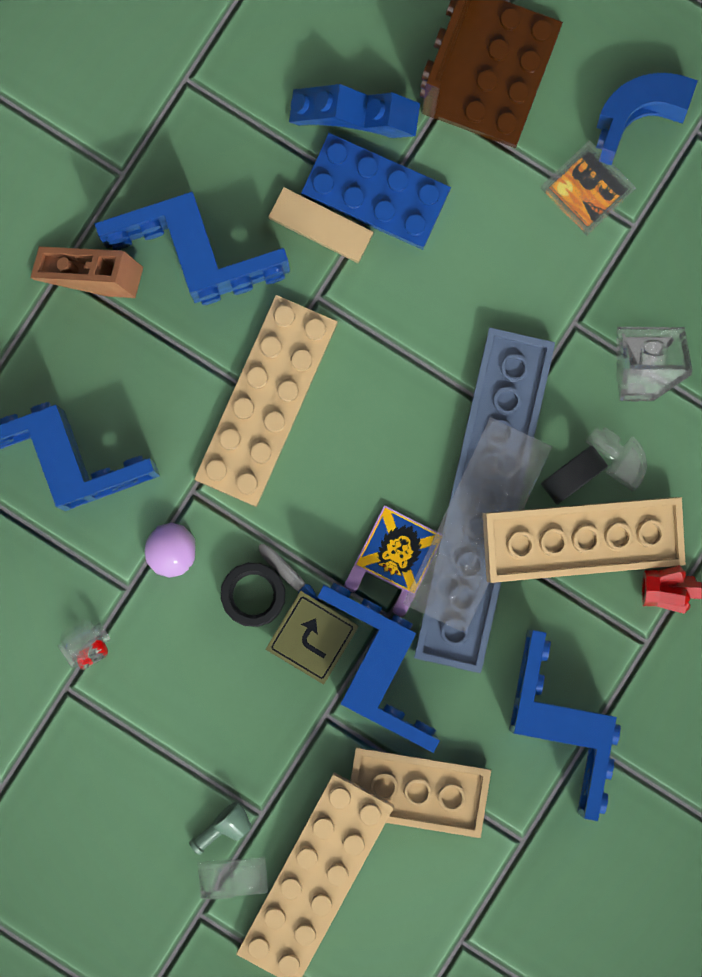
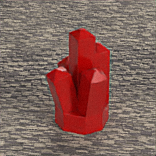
M680 565L659 571L645 570L643 573V606H657L685 614L691 607L690 599H702V582H698L695 576H686V571Z

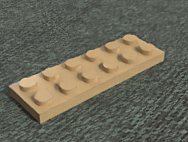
M278 295L275 296L195 476V481L252 506H258L338 321Z
M682 497L482 513L486 581L489 583L686 565Z
M334 772L236 955L277 977H303L394 809V804Z

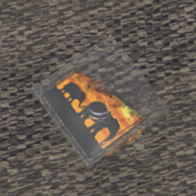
M590 140L541 186L545 194L586 236L636 189L613 164L611 166L599 162L601 151Z

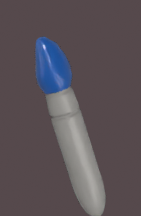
M265 544L259 545L261 556L291 587L298 591V594L302 591L319 601L312 586L305 584V581L298 576L275 550Z

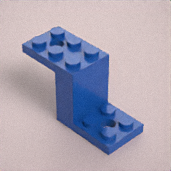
M193 191L94 223L98 236L106 249L112 247L113 250L127 248L132 245V240L144 237L145 240L158 238L164 234L163 230L169 228L194 303L201 302L202 305H209L220 301V295L233 291L234 295H239L251 291L253 284L265 281L266 284L282 281L285 279L284 274L290 272L284 248L219 269Z
M50 402L30 408L31 414L18 418L17 414H12L0 419V449L31 438L55 506L61 510L67 511L160 477L156 463L150 458L143 459L141 455L124 461V468L114 471L108 467L90 474L92 478L90 480L65 411L57 405L51 406Z
M334 582L331 588L323 585L317 597L318 599L378 629L340 704L434 753L440 740L434 736L436 730L433 727L419 720H416L414 725L403 720L404 712L387 703L384 709L379 707L416 635L415 632L410 630L413 624L397 615H394L392 620L380 615L382 607L366 599H363L362 603L359 604L349 598L352 593L351 591Z
M527 630L509 731L518 735L589 748L577 813L584 819L598 821L599 814H605L607 809L608 793H604L605 780H611L615 760L610 758L612 745L618 744L621 725L616 724L617 717L534 701L535 695L541 696L545 675L539 674L541 661L548 660L551 641L545 640V632Z

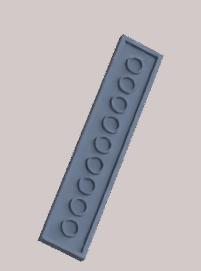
M489 327L414 655L416 659L477 673L482 671L501 582L489 583L486 581L482 513L518 510L555 342Z

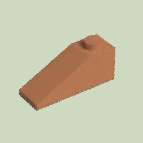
M39 247L30 278L44 283L107 297L136 298L143 266L125 251Z

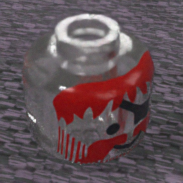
M83 619L61 633L60 639L62 643L57 646L71 668L77 666L81 670H86L108 655L106 643L111 639L101 623L94 626L90 620Z

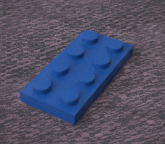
M328 133L304 185L301 196L423 250L451 187Z

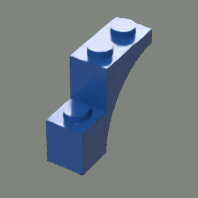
M342 84L293 89L289 122L298 126L326 125L352 128L389 138L416 136L420 103L393 92L367 95Z

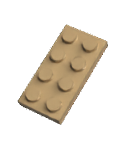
M356 747L351 782L394 804V809L386 823L481 838L491 769Z

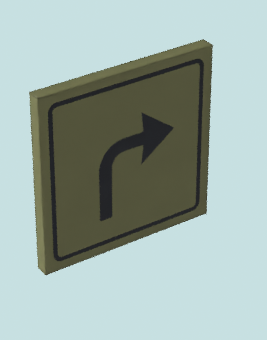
M300 591L265 650L324 685L359 626Z

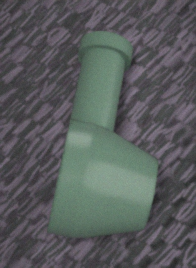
M237 801L225 808L209 828L196 839L193 838L189 842L194 852L201 855L204 849L222 834L235 841L246 835L251 829V823L244 808Z

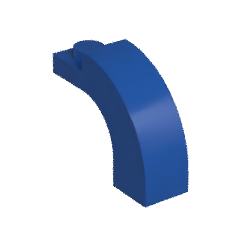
M651 73L634 78L620 86L606 101L596 128L602 130L596 148L602 150L599 162L612 166L623 132L633 121L639 118L659 116L683 124L698 80L673 73Z

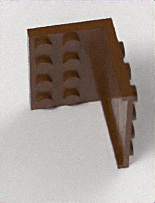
M450 0L446 15L451 17L447 29L440 28L434 43V48L439 49L435 61L428 59L421 78L422 83L419 97L424 98L422 114L516 148L563 22L505 0Z

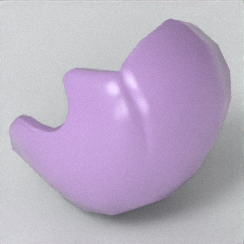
M167 523L158 526L146 540V563L156 574L171 578L183 575L189 570V567L193 565L195 560L194 536L183 525Z

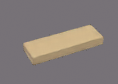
M283 187L269 215L270 220L358 264L374 234L373 231Z

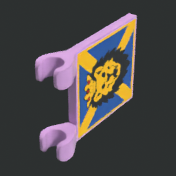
M384 505L344 584V588L351 592H356L367 572L402 590L393 607V613L400 617L405 616L439 549L442 534Z

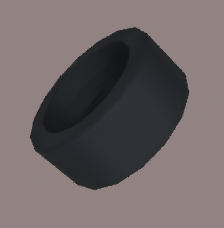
M591 445L545 479L541 485L555 504L558 505L605 470L608 465L594 446Z
M248 562L236 566L227 574L221 586V602L224 611L233 621L243 626L259 627L270 623L280 614L285 604L286 590L282 579L272 568L262 563ZM248 575H259L266 578L273 589V601L270 607L257 615H248L240 611L233 599V591L237 582Z

